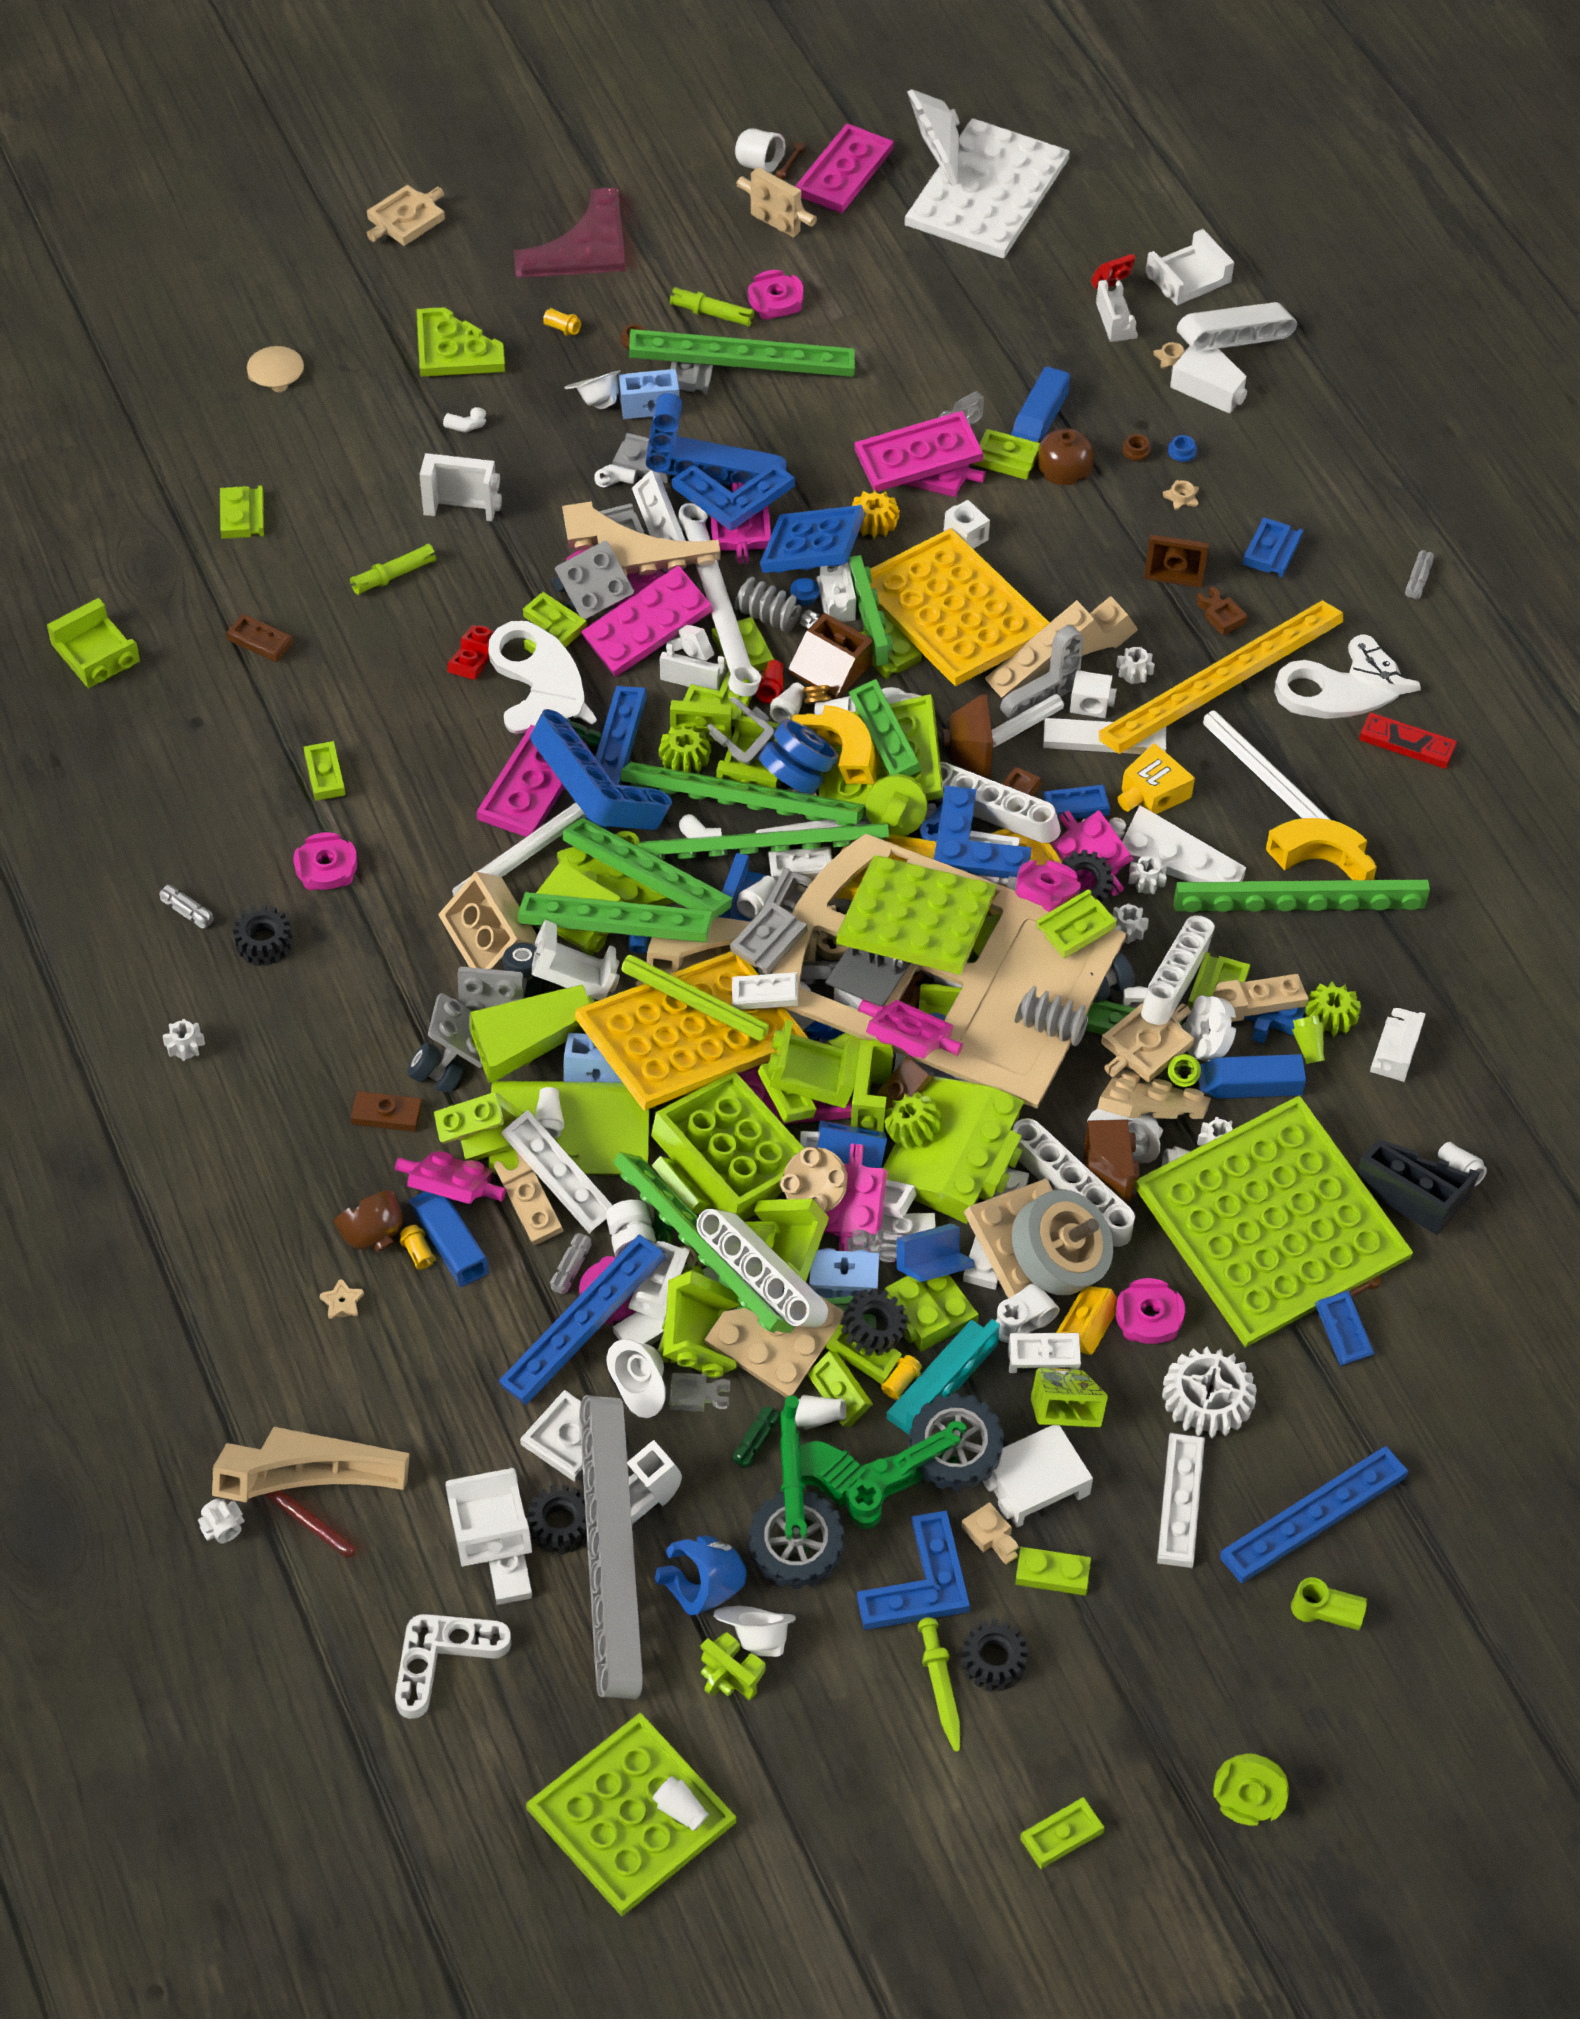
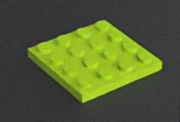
M931 694L890 703L889 705L922 769L910 777L922 785L928 801L943 798L944 790L935 708ZM858 711L852 712L861 719ZM830 744L838 753L839 759L831 771L821 772L824 781L819 787V796L865 804L868 792L874 784H846L838 766L842 747ZM879 753V769L876 781L890 776Z
M874 855L839 928L836 944L961 975L994 899L996 884Z
M641 1713L637 1714L526 1803V1809L621 1917L736 1823V1816ZM671 1776L677 1781L682 1779L704 1810L709 1814L696 1831L657 1808L658 1803L652 1799L659 1788Z

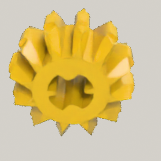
M875 489L871 494L863 491L861 497H854L852 506L862 505L865 513L859 529L862 537L867 534H871L874 539L877 534L886 537L888 531L895 530L897 520L899 519V510L895 498L888 497L887 492L878 494Z

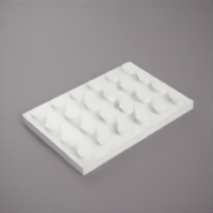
M972 118L959 137L957 184L951 186L939 166L905 216V225L1004 259L1069 159L1070 151Z

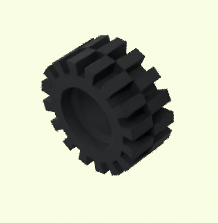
M1082 850L1078 854L1075 851L1069 857L1066 856L1062 860V864L1070 867L1075 872L1085 869L1093 873L1096 885L1090 890L1091 895L1095 900L1098 899L1100 903L1105 901L1110 893L1113 882L1112 868L1110 865H1106L1107 860L1103 856L1101 859L1097 857V852L1093 851L1092 854H1089L1087 850Z
M261 905V910L258 911L255 906L250 907V914L244 910L241 913V918L237 917L235 926H233L234 941L238 955L240 957L244 956V961L247 963L253 959L254 965L257 966L260 965V961H264L265 966L270 965L271 959H274L275 963L281 961L280 954L286 957L288 949L292 948L293 938L290 921L285 916V913L282 910L278 913L277 907L271 906L269 911L266 905ZM262 930H269L275 933L274 936L267 940L258 941L251 938L254 933Z
M872 1288L869 1294L867 1289L862 1290L859 1295L856 1294L842 1314L843 1317L840 1325H844L841 1329L842 1334H849L846 1341L849 1345L853 1342L857 1343L854 1349L860 1352L862 1347L865 1348V1355L871 1356L874 1350L876 1356H881L884 1351L889 1353L897 1345L907 1328L905 1323L908 1317L907 1314L902 1315L905 1310L903 1304L896 1306L895 1304L899 1299L895 1296L891 1300L888 1299L887 1295L889 1292L885 1290L880 1295H878V1289ZM872 1314L877 1316L884 1323L885 1330L879 1331L869 1327L865 1323L863 1315Z
M562 1484V1490L557 1491L556 1485H551L550 1493L542 1489L539 1491L540 1498L534 1496L531 1500L532 1506H529L528 1509L531 1537L533 1541L537 1540V1546L541 1549L546 1545L547 1552L553 1554L554 1547L558 1548L559 1554H565V1547H569L572 1553L577 1550V1543L581 1546L586 1543L587 1530L584 1494L580 1496V1490L576 1487L573 1488L572 1492H569V1485ZM567 1510L573 1514L574 1521L570 1526L558 1529L551 1527L547 1522V1518L554 1511Z
M991 1619V1626H987L986 1621L979 1622V1629L973 1626L970 1629L969 1636L966 1635L962 1649L963 1670L966 1669V1677L969 1680L974 1677V1685L977 1687L985 1683V1690L992 1691V1685H997L998 1691H1003L1005 1684H1008L1010 1688L1013 1687L1016 1679L1020 1681L1023 1677L1028 1657V1646L1026 1647L1025 1636L1019 1637L1020 1630L1016 1626L1011 1631L1009 1629L1010 1623L1004 1621L1003 1626H997L998 1619ZM998 1645L1007 1651L1009 1658L1003 1665L993 1666L983 1661L981 1651L986 1646Z

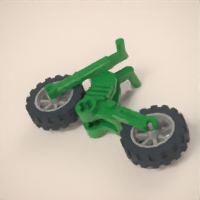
M951 1393L950 1397L945 1398L943 1395L934 1398L933 1403L929 1404L927 1402L923 1405L920 1413L915 1415L909 1433L908 1449L900 1454L877 1459L874 1462L860 1466L845 1450L841 1451L827 1443L813 1441L800 1446L799 1439L801 1435L796 1428V1413L799 1399L793 1395L788 1396L785 1399L780 1416L783 1484L781 1485V1492L775 1494V1498L771 1501L769 1499L765 1500L761 1504V1509L753 1515L752 1524L749 1527V1548L753 1562L757 1568L759 1567L766 1579L769 1580L771 1578L775 1580V1584L781 1587H785L786 1584L792 1585V1589H802V1585L809 1584V1587L819 1584V1580L823 1577L827 1579L832 1574V1569L840 1563L841 1554L844 1549V1529L841 1524V1518L838 1512L831 1508V1503L825 1498L823 1500L819 1499L814 1492L808 1491V1494L803 1493L805 1485L812 1484L820 1487L834 1503L838 1504L839 1508L848 1507L850 1520L856 1527L861 1529L873 1528L881 1519L882 1504L887 1497L923 1479L928 1482L932 1480L936 1483V1487L941 1489L951 1487L952 1491H962V1487L969 1486V1489L977 1487L980 1481L984 1480L985 1482L992 1476V1471L999 1466L1003 1450V1430L999 1425L998 1416L990 1412V1407L985 1402L981 1404L976 1401V1397L967 1395V1398L960 1397V1393ZM948 1421H954V1422L949 1423L947 1427H945V1426L942 1424V1423H945V1422H948ZM961 1421L971 1424L973 1428L966 1431V1425ZM935 1429L939 1431L938 1433L931 1436L932 1432ZM980 1433L982 1446L966 1440ZM964 1449L979 1454L967 1462ZM959 1460L961 1462V1464H952L954 1462H958ZM805 1518L812 1520L815 1524L807 1528ZM776 1525L785 1533L783 1537L770 1538L771 1532ZM821 1529L823 1543L806 1537ZM786 1544V1549L781 1557L771 1547ZM808 1547L819 1550L812 1558L807 1559ZM793 1553H799L801 1562H791L787 1559Z

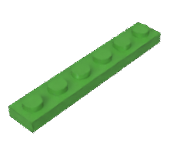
M585 818L564 829L563 841L648 886L650 889L672 899L677 904L683 905L688 909L712 911L713 920L731 908L732 898Z
M525 892L518 911V921L521 924L542 926L544 921L548 920L556 923L557 927L706 943L713 922L712 911Z

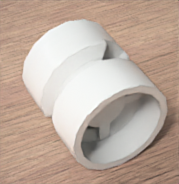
M625 1200L614 1204L608 1209L606 1220L609 1232L612 1235L611 1240L615 1258L638 1234L656 1245L654 1229L651 1227L652 1221L649 1208L645 1202Z

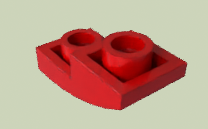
M1129 254L1100 265L1091 280L1095 290L1098 289L1099 281L1106 280L1109 288L1116 285L1118 280L1126 278L1131 273L1135 261L1134 254Z
M472 625L462 636L460 649L448 661L447 672L475 680L490 659L489 639L495 631L485 626Z

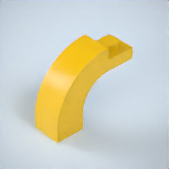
M824 705L822 715L806 714L792 716L793 721L813 730L828 743L842 747L838 766L846 784H875L879 769L878 753L866 725L857 715L840 707Z
M1301 818L1281 824L1269 831L1266 851L1284 870L1305 860L1323 859L1338 865L1352 880H1374L1377 868L1373 859L1369 855L1364 854L1367 840L1357 831L1342 823L1322 818Z

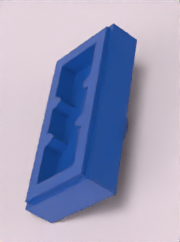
M1104 784L1043 792V801L1053 805L1058 821H1060L1059 817L1061 814L1064 815L1066 820H1069L1064 813L1066 811H1070L1074 819L1088 818L1098 810H1100L1103 816L1110 815V805Z
M1349 1290L1318 1300L1315 1303L1340 1367L1371 1357L1374 1354Z

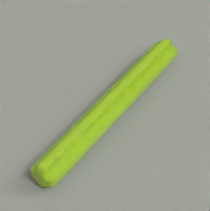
M628 955L623 961L622 972L758 1041H762L769 1030L768 1023L633 955Z

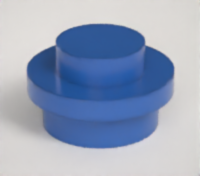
M1179 435L1170 442L1168 453L1176 461L1187 462L1196 456L1197 446L1191 437Z
M808 578L798 579L790 587V595H795L796 603L801 606L813 604L820 593L819 585L814 580Z

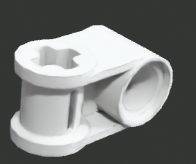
M1034 1283L1028 1285L1021 1292L999 1304L997 1308L998 1318L995 1320L1000 1324L999 1340L1009 1343L1010 1333H1031L1038 1328L1048 1325L1058 1315L1059 1307L1043 1289Z

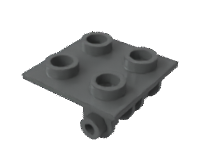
M848 947L827 979L826 984L862 1000L866 999L875 1005L884 1006L911 963Z

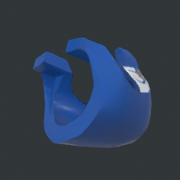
M704 1535L698 1536L697 1542L689 1539L673 1542L666 1550L668 1558L685 1555L690 1557L698 1567L701 1585L690 1583L686 1580L683 1572L673 1565L657 1567L654 1577L657 1585L663 1584L668 1587L686 1613L697 1615L722 1604L741 1590L746 1581V1568L740 1555L731 1545L722 1543L712 1536Z

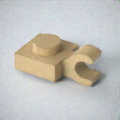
M990 1502L962 1520L961 1528L982 1552L992 1547L1006 1565L1018 1558L1015 1550L1019 1546L1009 1536L1011 1534V1526Z

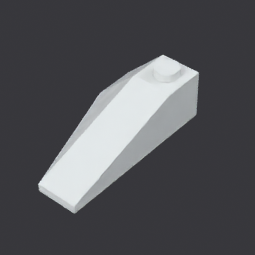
M910 90L907 93L921 135L951 186L956 185L959 134L956 125L960 124L954 109L949 110L944 101L915 90Z

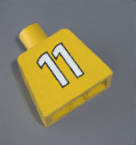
M1154 743L1125 770L1122 783L1123 793L1118 796V803L1127 812L1137 805H1141L1154 814H1158L1190 799L1193 793L1195 777Z

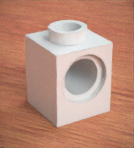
M969 500L955 505L945 512L944 531L950 528L953 529L972 549L988 541L990 520Z
M1076 670L1070 713L1106 718L1107 707H1114L1116 689L1111 688L1112 676Z

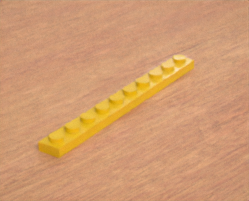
M1323 600L1101 729L1098 731L1099 741L1118 754L1124 752L1343 622V612Z

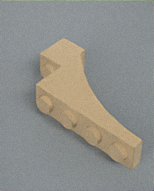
M592 501L562 506L569 549L575 548L578 551L588 550L593 547L592 544H599L606 540L610 544L626 576H628L627 574L638 572L640 575H651L656 573L657 569L668 568L672 570L678 565L682 569L686 568V565L696 563L699 566H709L714 564L715 560H721L718 540L698 542L675 541L639 533L616 523L592 507Z
M1112 596L1107 598L1090 614L1076 600L1030 639L1015 655L1004 661L985 679L1003 700L1011 692L1050 671L1053 639L1056 633L1064 626L1073 625L1083 635L1082 656L1105 648L1114 647L1116 649L1138 631L1137 627Z
M718 917L712 922L706 943L652 937L647 951V963L671 974L731 951L730 944L751 922ZM819 932L812 933L804 961H816Z
M273 1427L261 1450L226 1443L213 1466L212 1496L247 1502L249 1498L278 1490L325 1484H359L404 1490L408 1479L409 1453Z

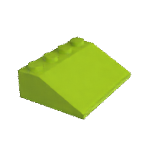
M736 1072L714 1080L657 1111L651 1133L654 1140L716 1210L733 1212L742 1221L756 1214L754 1209L758 1200H774L783 1192L780 1183L785 1168L792 1157L804 1149Z
M932 1076L933 1079L921 1092V1095L923 1097L929 1096L934 1101L936 1107H938L942 1119L939 1122L941 1131L932 1133L933 1141H923L922 1147L914 1144L910 1149H907L903 1144L897 1145L895 1143L883 1168L888 1171L887 1180L915 1187L917 1193L915 1201L967 1224L968 1220L964 1211L978 1203L984 1181L1009 1130H1013V1126L1019 1118L1024 1100L995 1087Z

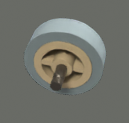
M1066 1189L1049 1191L1026 1204L1014 1220L1012 1245L1016 1259L1026 1276L1039 1288L1056 1295H1071L1099 1281L1107 1273L1113 1258L1111 1231L1100 1210L1083 1195Z

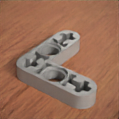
M1073 625L1064 626L1054 636L1050 671L1016 689L1003 699L1000 710L1009 719L1014 718L1055 694L1062 697L1073 690L1076 670L1080 671L1084 642L1083 635Z

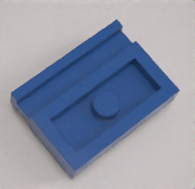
M1263 517L1244 555L1243 565L1267 573H1271V571L1279 573L1278 576L1283 578L1302 539L1303 530L1295 531L1289 525Z

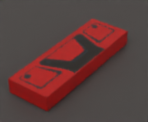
M1371 712L1359 738L1360 741L1444 769L1447 768L1457 742L1456 740Z

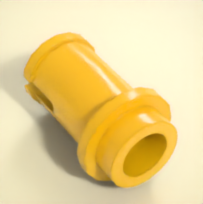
M549 308L544 315L543 321L546 326L559 329L567 336L576 335L580 330L581 321L574 314L567 315Z
M410 1225L401 1231L400 1244L407 1248L416 1269L422 1270L430 1267L436 1261V1257L431 1252L424 1238L425 1231L417 1225Z
M910 1355L897 1360L898 1366L885 1383L881 1385L883 1392L894 1400H898L914 1378L918 1379L921 1375L922 1365Z

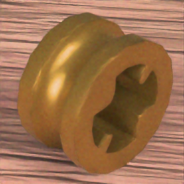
M829 685L803 688V693L807 694L804 703L814 704L816 702L830 701L831 696L827 695V691L830 689Z

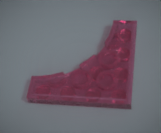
M618 188L591 189L590 202L586 213L578 224L563 236L537 247L514 250L516 278L626 271Z

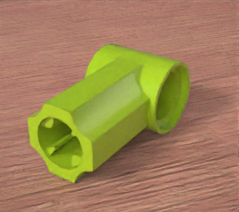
M1310 1577L1300 1582L1291 1602V1610L1303 1622H1312L1319 1619L1359 1631L1367 1603L1366 1598L1328 1588L1322 1580ZM1303 1596H1309L1313 1598L1317 1603H1310L1306 1601Z

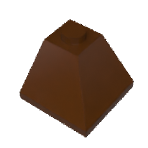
M1150 535L1144 579L1202 588L1210 542Z
M980 695L948 716V729L942 730L943 747H949V755L952 761L967 771L990 780L993 737L987 695Z

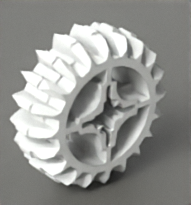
M1208 1347L1203 1350L1202 1354H1199L1194 1348L1189 1353V1357L1181 1354L1177 1363L1170 1365L1168 1374L1164 1377L1163 1385L1165 1388H1163L1162 1397L1163 1400H1166V1412H1173L1172 1418L1174 1422L1184 1421V1431L1191 1427L1196 1428L1197 1437L1203 1430L1208 1431L1211 1438L1216 1435L1217 1430L1224 1436L1229 1433L1230 1427L1238 1431L1242 1421L1247 1422L1250 1418L1251 1411L1254 1409L1256 1402V1385L1252 1384V1373L1245 1372V1362L1235 1364V1355L1232 1354L1228 1358L1223 1357L1221 1348L1216 1354H1210ZM1213 1385L1212 1393H1210L1209 1399L1206 1400L1209 1387Z

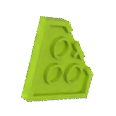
M445 307L417 309L420 377L505 372L503 343L497 339L490 340L482 335V330L466 320L461 322L453 317V312Z
M576 847L557 852L558 862H563L618 895L623 902L665 906L675 902L637 880L626 876L615 868L602 863L593 856L578 850Z

